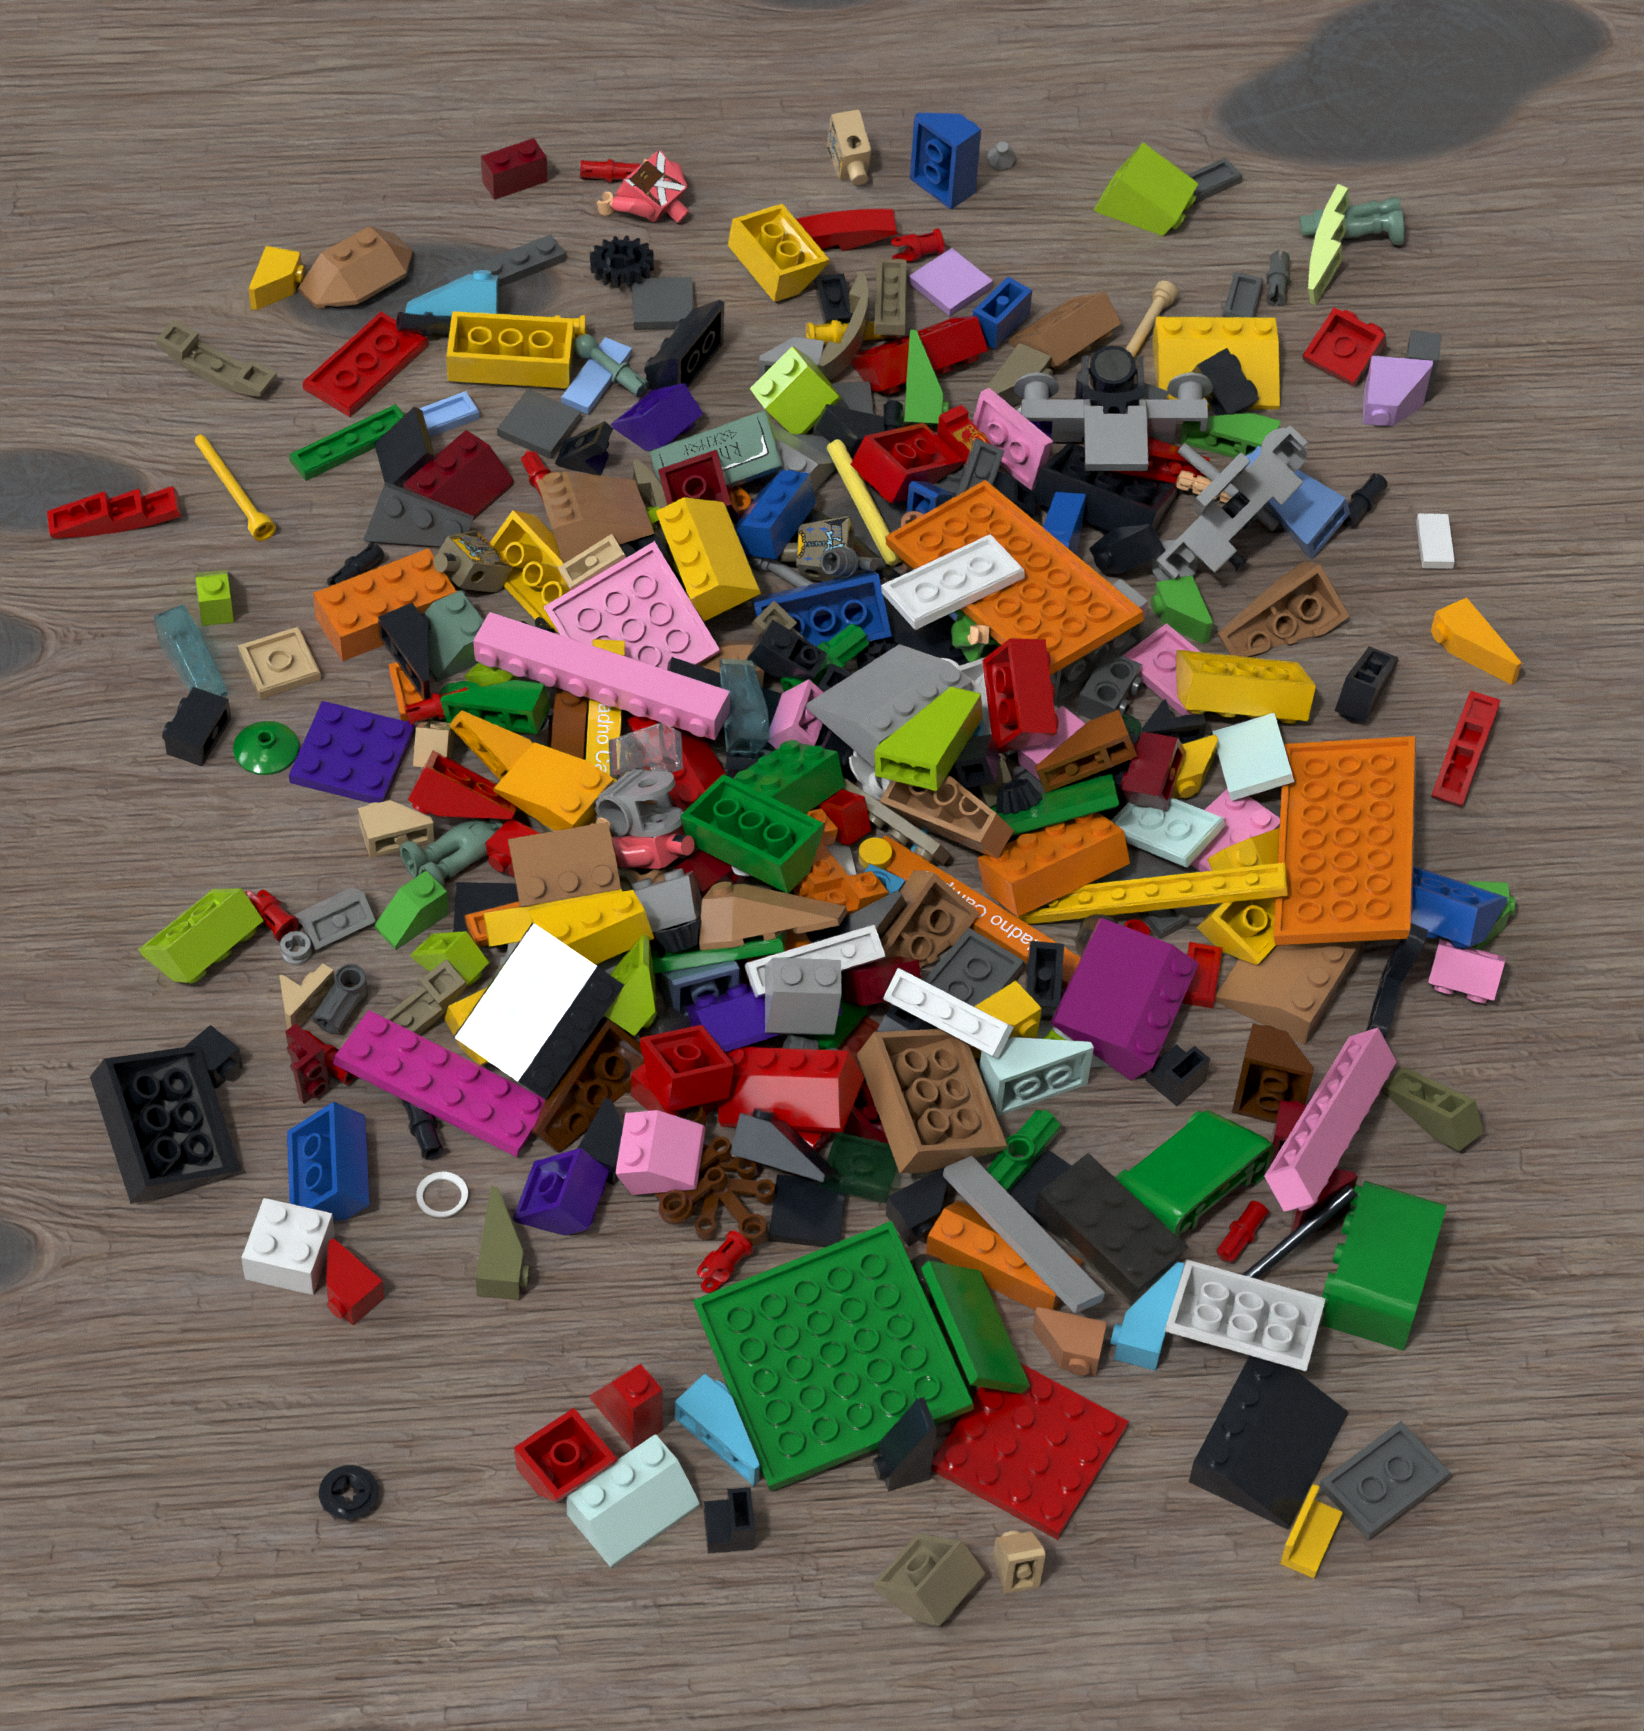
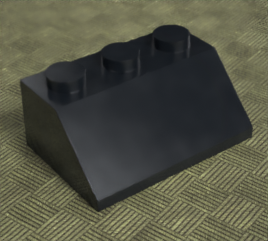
M717 300L694 308L685 319L682 318L678 322L675 332L670 338L664 339L658 353L654 357H650L645 364L644 373L646 374V380L649 381V389L655 390L685 383L686 387L689 388L723 345V301Z

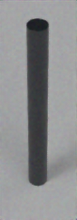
M1348 1184L1242 1275L1255 1279L1261 1278L1358 1194Z

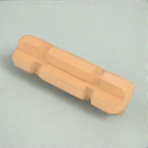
M1181 471L1177 478L1176 487L1185 491L1192 489V493L1200 494L1212 481L1200 475L1193 477V473ZM1224 491L1218 496L1220 501L1225 503L1231 499Z

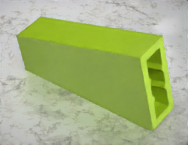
M949 687L875 748V776L938 791L982 720L981 693Z

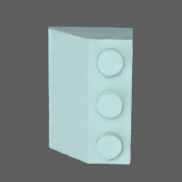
M656 1434L619 1458L608 1469L566 1496L567 1516L610 1568L622 1562L700 1507V1502L679 1461Z

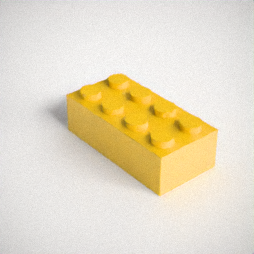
M452 311L446 354L448 381L568 388L570 386L574 352V319Z

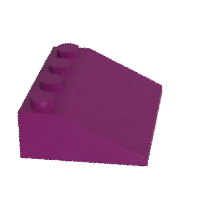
M1101 918L1094 928L1050 1024L1074 1041L1091 1042L1094 1047L1093 1054L1132 1081L1153 1068L1199 963L1173 944Z

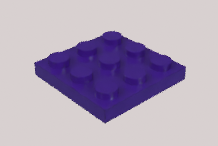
M322 701L290 771L289 782L367 803L384 802L415 733V723L409 725V722Z

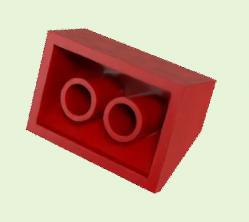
M1009 638L982 660L991 734L998 753L1043 744L1057 734L1059 725L1058 716L1054 710L1053 698L1055 689L1050 679L1049 667L1051 657L1046 648V640Z

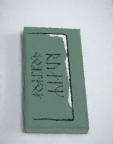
M766 410L649 451L655 474L660 484L661 480L658 469L716 449L732 487L784 469Z

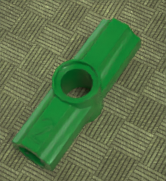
M851 623L828 642L823 641L817 647L828 654L817 675L810 681L818 686L831 663L844 668L849 660L861 653L869 645L865 632L860 627ZM785 677L780 679L784 692L807 681Z
M1045 1109L1043 1111L1036 1110L1017 1134L1011 1135L1005 1140L1007 1147L1001 1151L986 1171L1009 1193L1016 1183L1033 1167L1036 1159L1061 1131V1124L1055 1119L1053 1114ZM1020 1154L1025 1157L1016 1158L1013 1155Z

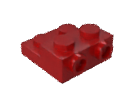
M1334 307L1302 355L1303 360L1355 387L1368 366H1370L1371 357L1379 356L1386 346V333L1374 323L1366 324L1360 321L1351 311H1341Z

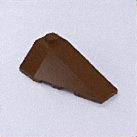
M602 1018L545 1100L532 1133L556 1152L563 1150L589 1128L605 1098L612 1100L614 1103L625 1093L631 1092V1073L644 1063L640 1044L609 1018Z

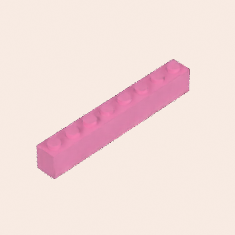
M489 612L473 640L475 661L481 662L485 666L496 667L518 677L524 676L545 684V686H554L569 691L575 696H584L599 701L605 706H614L629 711L635 716H644L659 721L665 726H674L689 731L698 737H707L715 740L730 712V691L492 612Z
M1378 1027L1348 1037L1264 1177L1284 1212L1296 1208L1305 1210L1312 1207L1318 1201L1319 1194L1328 1184V1179L1333 1170L1339 1165V1160L1344 1151L1348 1149L1351 1139L1359 1130L1365 1115L1369 1113V1108L1375 1098L1379 1096V1091L1385 1081L1390 1077L1389 1074L1397 1061Z

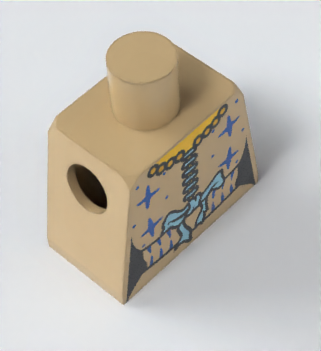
M860 110L831 114L826 148L838 178L841 180L851 179L853 185H862L869 179L868 169L871 148Z

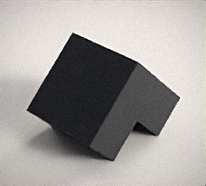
M1176 1044L1155 1062L1152 1069L1147 1071L1145 1081L1175 1106H1178L1206 1082L1210 1058L1195 1045L1188 1052H1185Z
M751 1487L727 1489L726 1500L704 1501V1521L708 1554L754 1550L755 1524Z

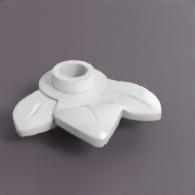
M853 750V756L849 757V763L854 776L862 783L864 792L880 801L891 780L875 776V767H872Z

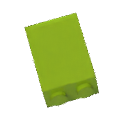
M1142 142L1115 172L1093 210L1107 217L1164 236L1170 228L1176 230L1184 220L1185 215L1182 212L1183 210L1187 211L1195 201L1196 196L1193 193L1199 183Z

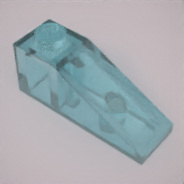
M184 604L155 615L157 640L188 691L190 692L193 687L222 697L227 696L228 691L197 625Z
M720 659L721 688L730 691V712L724 722L726 752L757 754L770 740L768 709L752 660Z

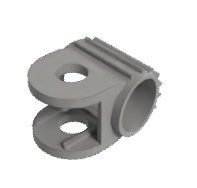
M633 769L630 772H626L598 796L599 798L595 801L596 807L594 808L597 812L596 818L602 817L610 822V832L616 836L630 834L636 837H655L676 830L682 825L680 815L683 811L678 807L671 806L668 792L675 786L673 774L667 771H647L643 769ZM654 800L656 803L646 805L639 801Z

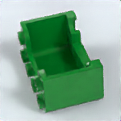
M1364 1180L1363 1187L1355 1186L1354 1191L1358 1195L1351 1200L1341 1234L1347 1236L1345 1244L1338 1243L1332 1263L1338 1265L1336 1274L1329 1272L1324 1286L1322 1298L1326 1299L1321 1325L1404 1351L1447 1205Z

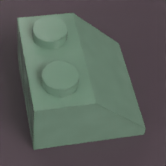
M462 590L433 602L425 611L431 626V630L428 631L429 669L436 682H439L478 663V661H475L473 640L484 621Z

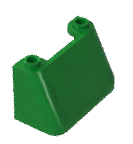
M1199 1110L1189 1118L1186 1126L1132 1169L1129 1171L1124 1169L1115 1177L1112 1183L1115 1187L1112 1191L1111 1201L1171 1255L1183 1245V1241L1179 1238L1181 1233H1184L1188 1228L1191 1230L1196 1228L1199 1217L1239 1184L1242 1183L1247 1186L1252 1182L1254 1185H1257L1265 1179L1264 1176L1270 1168L1275 1146L1264 1136L1213 1111L1206 1110L1201 1112Z

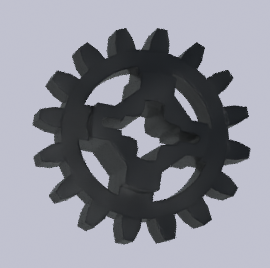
M627 235L623 240L613 236L612 241L609 242L604 239L602 240V246L595 245L594 252H590V271L595 274V280L603 279L604 285L613 282L615 288H618L621 283L631 287L633 281L641 284L642 277L649 278L650 271H654V252L649 249L648 243L641 244L640 238L630 241Z

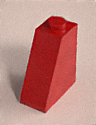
M641 1363L619 1375L590 1395L591 1401L632 1450L662 1431L663 1389Z

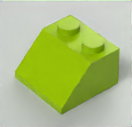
M793 346L750 388L764 409L790 434L805 435L815 425L825 405L834 406L842 398L812 358Z
M645 934L639 938L609 974L624 984V987L604 1014V1016L634 1036L642 1027L647 1028L650 1026L657 1014L655 973L649 937Z

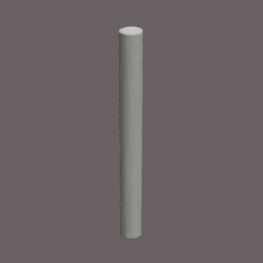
M1186 443L1177 451L1211 481L1221 473ZM1230 484L1224 492L1232 498L1238 490ZM1264 508L1257 513L1259 516L1256 519L1271 531L1280 523Z

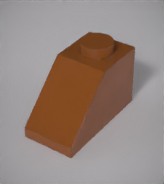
M556 688L552 726V749L584 760L589 698L575 696L569 691Z

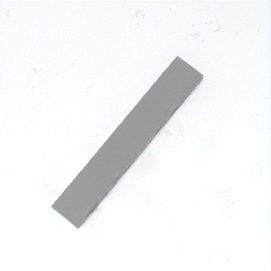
M973 1156L944 1168L943 1177L1075 1314L1103 1301L1105 1292Z

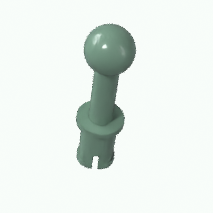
M589 334L577 337L574 342L575 353L581 358H592L612 373V382L615 384L620 383L636 397H639L647 390L649 381L634 372L628 362H624L621 365L598 348L597 340Z

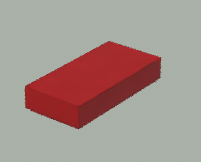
M1189 942L1187 955L1198 962L1199 965L1184 996L1183 1004L1213 1009L1222 947Z

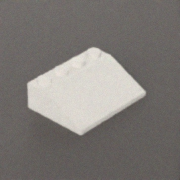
M1186 1260L1165 1331L1307 1371L1326 1298Z

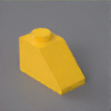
M270 246L265 247L248 288L252 310L261 309L295 294L298 284L302 283L306 274V266L302 265L301 252Z
M1216 734L1182 744L1186 755L1171 796L1172 798H1189L1200 791L1215 759L1218 743Z

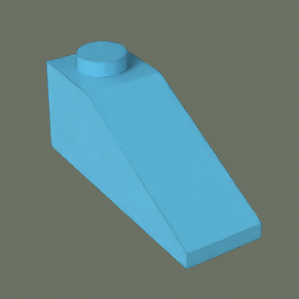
M476 270L473 274L463 276L409 301L405 308V313L424 314L425 312H432L433 315L452 316V311L497 314L499 275H492V272L488 270Z
M1177 1262L1126 1311L1122 1325L1115 1323L1110 1344L1116 1346L1114 1360L1156 1371L1166 1335V1324L1183 1273L1184 1263Z
M706 1374L702 1375L675 1401L674 1419L752 1486H755L759 1482L760 1464L730 1391L721 1381H713Z

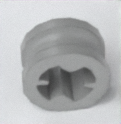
M290 932L281 939L282 958L289 965H303L311 958L310 938L303 932ZM294 945L301 946L298 952H292Z

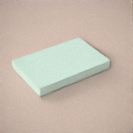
M1275 713L1212 731L1213 735L1216 734L1218 738L1217 751L1231 801L1295 782Z
M1172 797L1167 810L1134 805L1129 802L1112 819L1114 824L1124 830L1126 843L1184 867H1188L1225 827L1224 818Z

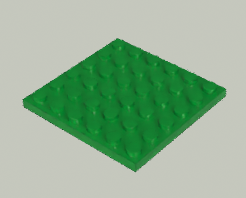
M892 1221L692 1300L770 1492L877 1449L881 1439L918 1398H925L935 1425L974 1409L971 1397Z

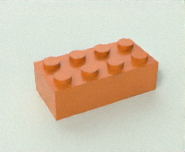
M429 548L313 593L315 618L342 662L384 645L379 638V616L410 603L414 604L419 613H425L433 602L457 592L445 572H438L435 569L433 563L434 555Z
M1099 812L1023 834L1016 840L1006 844L998 859L987 854L977 858L984 892L1017 917L1130 864L1124 830Z

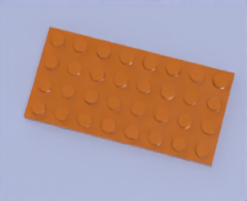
M986 480L885 536L886 546L915 570L991 534L1024 569L1025 578L960 608V610L977 625L989 626V635L1001 645L1009 638L1045 639L1046 648L1051 657L1050 676L1144 621V611Z
M1415 736L1284 744L1295 782L1283 785L1281 793L1278 863L1285 862L1288 896L1276 897L1274 919L1275 945L1406 939L1412 923L1416 777Z

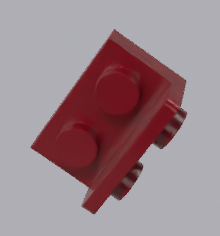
M295 1023L285 1031L288 1042L286 1050L291 1057L292 1064L290 1068L294 1073L299 1100L305 1104L312 1098L321 1096L326 1091L328 1085H330L323 1048Z

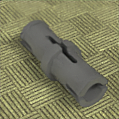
M1279 250L1273 252L1270 257V271H1268L1266 282L1269 285L1266 300L1271 306H1274L1275 297H1278L1277 306L1283 305L1286 301V286L1290 282V274L1288 272L1290 256L1285 251H1282L1281 260L1278 259Z

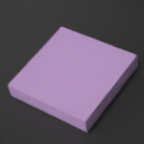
M951 248L911 274L908 283L948 316H951L990 290L993 280Z

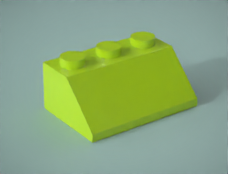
M242 888L212 889L138 950L143 957L172 981L192 984L206 975L205 969L213 962L218 963L227 958L232 952L230 948L236 943H241L251 938L256 933L255 928L263 922V919Z

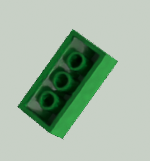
M724 774L680 815L685 835L691 836L694 839V847L787 894L810 872L825 829L823 822Z

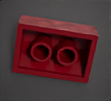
M465 430L404 483V489L474 516V520L514 485V480L491 446Z

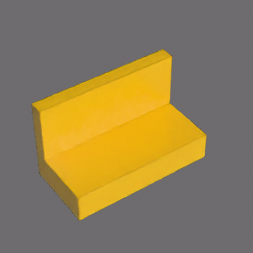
M1312 1484L1285 1544L1280 1561L1281 1565L1313 1579L1317 1574L1343 1513L1316 1501L1319 1486Z

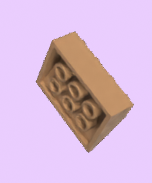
M566 471L563 473H549L543 479L537 481L563 563L576 557L613 534L619 545L654 534L635 480Z
M1366 941L1276 945L1258 965L1239 959L1216 994L1214 1001L1263 1025H1270L1278 1030L1286 1031L1293 1040L1305 1045L1363 952Z
M942 1029L874 1032L857 1053L900 1174L931 1172L970 1156L978 1158L1004 1150L1007 1147L967 1042Z

